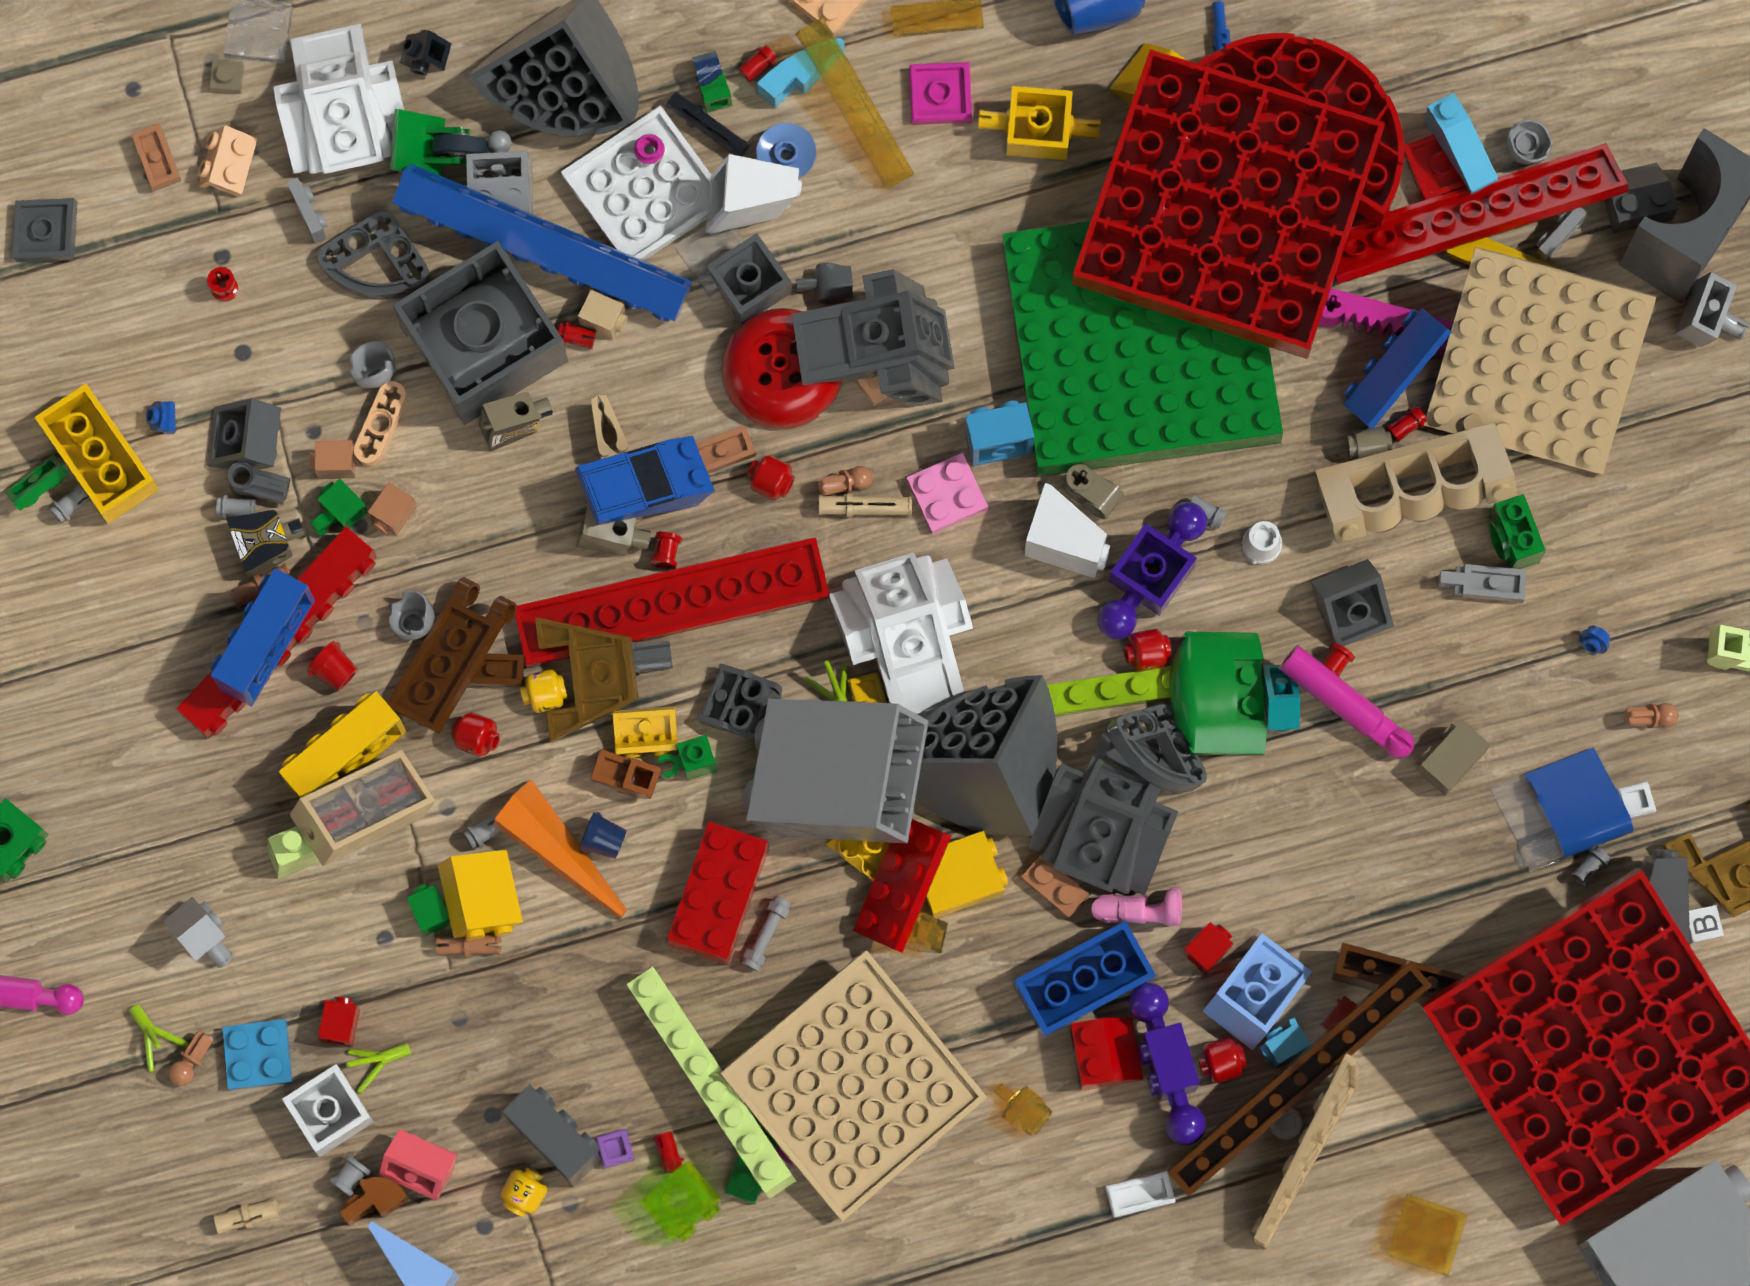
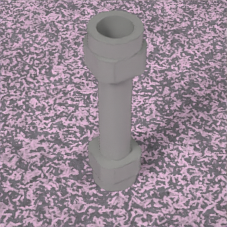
M774 896L772 901L769 902L766 910L770 913L752 949H746L742 965L756 972L763 966L766 957L763 956L765 949L780 919H786L790 911V902L778 896Z

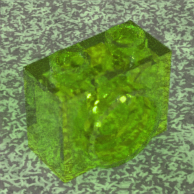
M689 1160L639 1201L641 1206L673 1244L678 1240L682 1243L687 1241L697 1231L694 1226L703 1219L706 1222L713 1219L721 1211L719 1205L723 1203L720 1196ZM681 1191L687 1194V1203L680 1208L672 1206L670 1203L671 1196Z

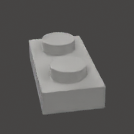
M298 177L287 181L290 192L315 244L326 239L323 228L328 226L321 211L314 212L310 204L315 199L308 184L302 186Z
M1581 207L1574 209L1572 212H1564L1555 223L1558 228L1552 234L1546 232L1536 244L1539 249L1535 258L1548 262L1583 223L1587 212Z

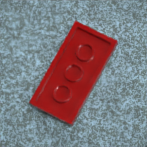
M912 819L908 843L889 842L853 931L903 953L949 844L951 835Z

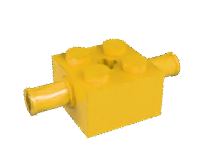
M1012 86L1010 110L1007 109V112L980 110L978 129L1005 131V134H1008L1006 156L1067 160L1069 139H1072V136L1099 139L1101 119L1074 118V115H1071L1073 91ZM1042 121L1043 125L1038 126L1036 125V122Z

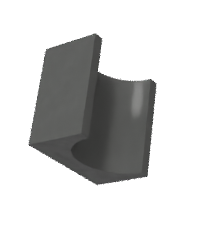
M1705 128L1697 137L1677 177L1694 196L1700 217L1682 224H1664L1644 217L1619 264L1680 304H1682L1693 287L1694 281L1699 278L1750 200V156Z
M498 241L393 304L400 328L406 337L409 336L430 365L464 425L481 416L483 404L513 396L568 362L563 339Z

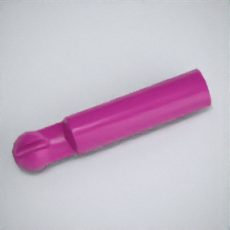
M1296 645L1279 666L1280 671L1362 735L1370 737L1379 744L1389 756L1402 759L1407 757L1414 749V740L1409 731L1400 728L1387 718L1382 710L1299 645Z
M0 975V1007L36 1011L40 1005L54 1006L61 1014L73 1015L83 1006V993L75 985L64 984L56 990L42 988L41 982L36 979Z

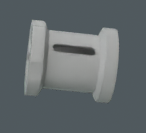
M347 1155L345 1158L346 1164L335 1177L331 1176L329 1181L352 1197L355 1186L364 1175L368 1176L371 1171L353 1157Z

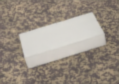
M1167 1171L1105 1187L1113 1219L1176 1202Z

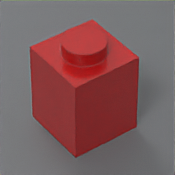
M1209 922L1184 949L1183 955L1204 975H1207L1232 948L1233 942L1230 940L1232 935L1222 925L1214 926Z
M335 997L334 1001L325 1000L318 1038L322 1042L353 1047L360 1014L358 1006L353 1005L354 1000L344 997Z

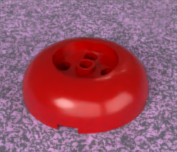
M777 308L758 313L740 325L726 345L722 359V379L726 393L739 412L760 426L772 429H791L806 425L817 419L834 402L843 381L822 382L807 386L802 384V380L796 385L790 382L795 373L801 374L798 354L790 353V347L796 346L792 314L803 311L791 308ZM763 346H771L772 351L769 355L764 356L759 353ZM779 362H786L783 367H776V365H779ZM769 374L772 377V381L768 385H762L759 383L761 380L760 376Z

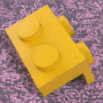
M675 706L617 710L613 712L615 754H622V757L636 758L644 752H653V755L661 756L663 754H672L673 750H678Z

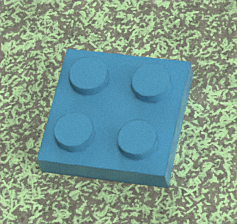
M286 1019L223 1026L229 1091L293 1083Z

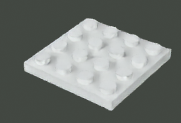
M661 106L561 171V176L613 248L643 261L707 219L712 175ZM643 135H656L664 143V155L655 164H644L635 156V142ZM651 146L644 149L646 154H652L655 151V148Z

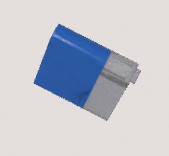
M1594 747L1490 787V791L1516 840L1517 851L1513 852L1515 862L1519 869L1524 868L1527 873L1634 831L1630 815Z

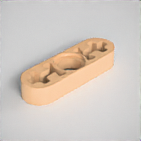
M389 381L380 387L355 443L354 454L357 461L363 466L373 467L382 460L405 408L407 394L404 387L398 382ZM394 390H397L400 399L392 401L390 405L391 412H394L392 415L389 411L385 410L388 405L386 393L392 394ZM383 416L389 420L388 428L381 432L372 428L374 419ZM369 433L376 438L373 444L376 454H370L368 458H364V453L361 450L362 448L368 449L371 444V437L367 436Z

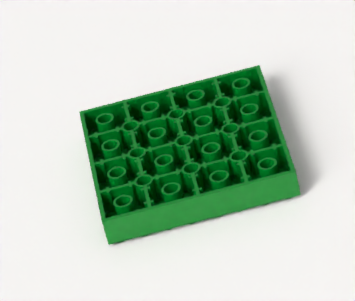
M1091 221L1002 233V247L1025 399L1034 433L1033 451L1037 477L1064 474L1077 464H1083L1092 470L1281 443L1283 428L1269 347L1072 285L1073 273Z

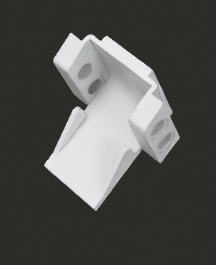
M361 24L290 39L297 81L273 86L294 174L309 171L310 174L324 171V174L384 161L385 157H390L392 154L394 109L404 110L393 60L369 64Z
M913 552L855 570L856 577L843 581V590L830 594L829 597L837 625L853 665L876 658L889 703H897L926 718L940 707L965 694L949 636L973 629L966 600L948 559L932 563L929 555L916 558Z

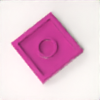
M970 62L909 64L912 125L972 123Z

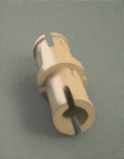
M274 1197L252 1205L244 1203L241 1204V1208L214 1214L213 1216L216 1230L220 1235L242 1227L247 1229L254 1228L256 1223L280 1218L281 1212L277 1198Z

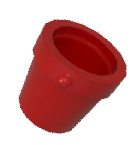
M332 641L314 658L307 671L309 676H316L339 692L355 676L358 668L341 650L340 643Z

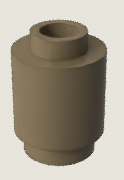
M1383 426L1374 427L1373 429L1353 430L1352 434H1346L1345 437L1349 459H1359L1392 450L1390 432H1385Z

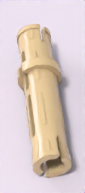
M847 493V496L819 495V515L846 514L847 518H853V515L912 516V496L863 497L853 496V493Z

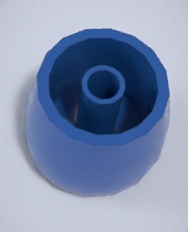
M1053 0L1064 26L1071 35L1107 29L1126 23L1141 14V9L1145 7V0Z

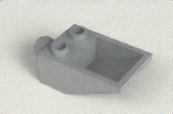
M501 130L494 131L487 139V146L492 153L466 154L467 187L534 215L532 159L527 151L508 152L511 147L510 136ZM521 172V176H514V173ZM487 173L493 174L492 178H484L483 176ZM472 238L474 252H480L486 248L483 244L484 241Z

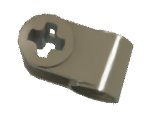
M1083 464L1072 466L1068 470L1063 483L1065 493L1103 520L1108 518L1124 496L1123 491L1117 485L1104 479ZM1079 477L1084 480L1083 483H1080L1078 486L1073 484L1074 480H1077Z

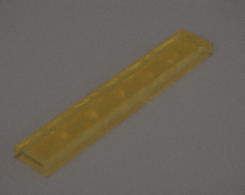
M821 17L795 33L887 191L914 176L913 170L824 18Z

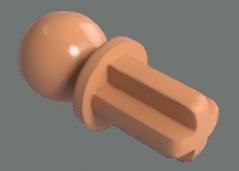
M864 466L854 467L850 473L843 469L839 471V474L820 478L818 480V490L823 495L839 492L847 494L851 493L852 488L859 491L865 490L871 485L873 476L871 471Z
M1649 703L1645 707L1627 708L1623 718L1624 722L1628 723L1629 726L1646 725L1648 728H1655L1659 725L1663 728H1669L1677 722L1679 714L1676 707L1670 703H1662L1658 706Z
M197 1031L185 1051H180V1054L184 1056L183 1060L175 1062L169 1069V1078L173 1084L186 1086L193 1080V1066L195 1064L200 1067L202 1066L200 1061L213 1043V1039L202 1031Z

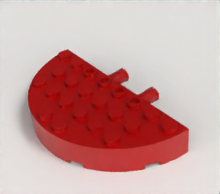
M1268 33L1249 36L1224 45V48L1210 56L1207 55L1197 63L1385 122L1376 155L1357 209L1358 213L1379 227L1389 213L1399 187L1404 163V138L1400 119L1391 97L1387 96L1379 84L1378 78L1361 61L1343 49L1321 39L1313 38L1312 40L1297 37L1292 33Z

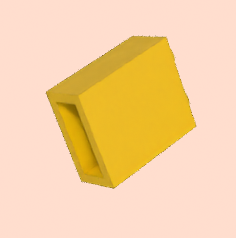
M984 831L948 844L926 896L933 920L1005 894L1004 886L1009 884L1003 867L997 868L994 856L998 855L992 837L986 838Z
M507 850L451 856L438 865L454 938L466 936L467 941L481 939L488 933H494L495 937L507 936L513 933V928L523 923Z

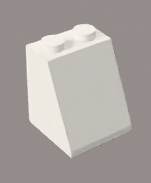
M729 154L711 176L706 233L713 234L778 219L786 209H789L792 201L798 198L801 193L802 181L798 180L799 168Z
M1045 483L1026 539L1024 556L1095 578L1098 570L1104 571L1110 545L1105 544L1107 534L1052 485Z

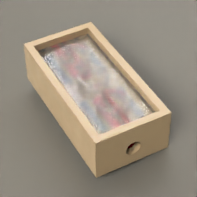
M400 750L300 798L289 815L321 865L325 866L423 818L434 804L435 799L403 750Z

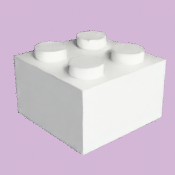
M337 1064L282 1098L310 1145L320 1157L374 1123Z

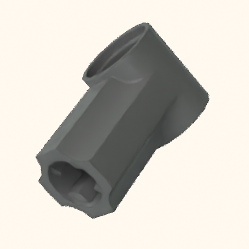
M246 462L234 463L227 472L230 489L237 496H252L281 505L284 504L291 482V479L288 477L252 468ZM240 474H246L250 479L246 484L239 485L234 482L235 477Z
M669 641L638 645L632 642L636 677L642 672L673 669Z

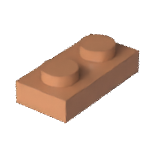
M160 123L131 134L153 191L182 181Z
M745 425L696 443L708 474L756 456V451Z
M1041 854L1021 876V880L1069 920L1089 897V893L1067 874L1053 869L1054 864L1042 860Z

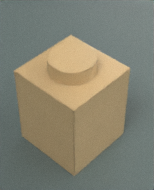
M590 290L578 315L580 326L597 330L596 333L613 340L617 332L621 333L623 331L628 316L625 315L626 311L623 303Z

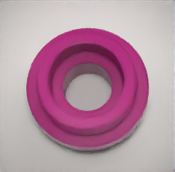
M653 134L641 136L634 145L636 158L644 164L657 163L662 159L665 152L663 141ZM651 146L655 148V151L652 154H646L644 149Z

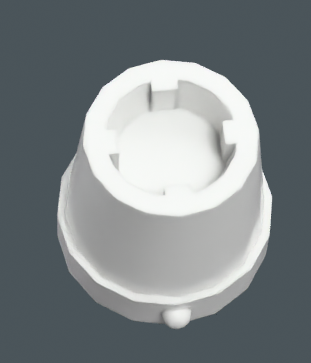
M1258 522L1249 528L1243 536V553L1253 565L1269 564L1276 560L1281 552L1282 539L1279 530L1271 522Z

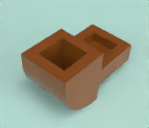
M600 749L590 780L616 789L619 793L628 796L651 799L662 768L635 758L628 759Z
M372 1177L359 1183L366 1194L362 1197L356 1194L344 1202L343 1206L345 1208L340 1211V1214L346 1223L351 1226L375 1208L384 1218L409 1201L410 1198L394 1181L383 1177Z

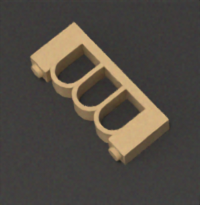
M1496 423L1315 470L1318 490L1336 544L1365 537L1366 531L1382 532L1389 530L1400 522L1402 516L1414 521L1428 520L1439 514L1444 505L1449 508L1463 510L1477 506L1484 499L1489 504L1518 496L1515 474ZM1467 460L1472 461L1477 476L1471 482L1461 485L1450 484L1441 475L1439 469L1441 467ZM1426 471L1430 472L1434 488L1427 494L1412 496L1404 493L1399 487L1397 479ZM1388 482L1392 499L1387 504L1380 507H1368L1361 504L1357 499L1355 490Z

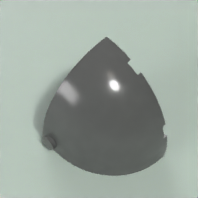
M572 0L511 39L468 75L476 88L494 106L497 104L510 113L511 118L528 127L555 135L578 137L581 134L596 133L598 135L611 132L632 123L638 111V86L632 63L619 33L598 0Z
M1043 675L1006 679L1005 685L988 689L987 685L982 686L950 701L925 719L929 720L915 799L944 819L971 830L984 831L985 833L996 835L1032 836L1054 781L1057 762L1055 712Z

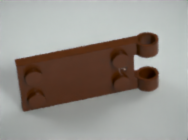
M466 577L459 579L455 584L447 603L387 702L394 712L437 734H440L504 625L511 622L517 610V604L504 596H498L493 601L486 617L466 608L476 601L480 592L479 584ZM473 621V626L471 628H467L469 622Z

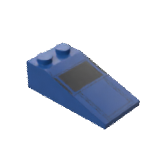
M693 436L662 441L582 464L575 468L597 525L697 507L715 491Z

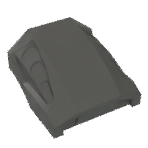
M720 663L718 666V670H720L702 714H698L696 720L707 726L727 731L755 742V729L758 722L765 718L768 699H781L782 687L777 682Z

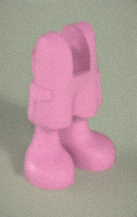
M1181 887L1170 888L1165 895L1164 902L1160 904H1148L1147 895H1102L1093 902L1092 914L1098 921L1108 924L1118 923V921L1146 924L1149 921L1168 926H1180L1182 921Z

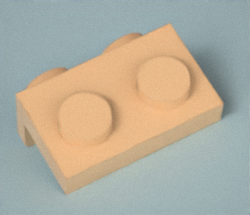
M226 125L212 131L206 141V148L208 149L206 159L202 161L198 169V176L200 177L198 186L202 188L212 186L235 196L242 195L258 138Z

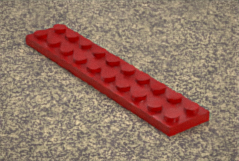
M1607 143L1500 176L1498 181L1473 194L1465 187L1389 211L1380 227L1369 219L1354 222L1335 279L1337 284L1621 195L1628 192V183Z
M816 537L517 605L515 617L526 666L530 668L570 658L568 645L539 649L535 618H543L631 637L632 642L639 643L830 599V594Z

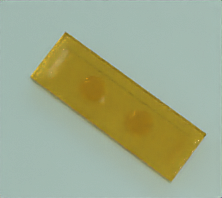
M944 0L891 6L894 38L984 28L981 0Z

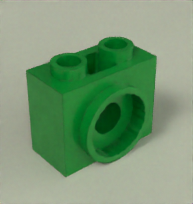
M1522 494L1495 503L1489 514L1488 528L1494 549L1502 562L1506 561L1508 568L1523 569L1540 563L1546 549L1525 495Z
M4 798L0 803V834L5 831L10 832L11 838L8 843L0 845V877L8 882L11 878L15 879L23 872L26 867L24 863L32 854L36 855L44 848L47 842L45 839L49 834L7 798Z

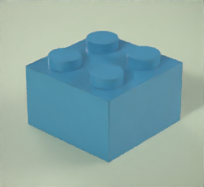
M1009 401L1001 404V408L988 410L987 407H981L965 415V436L973 467L1033 454L1034 433L1026 402L1019 404L1018 401Z

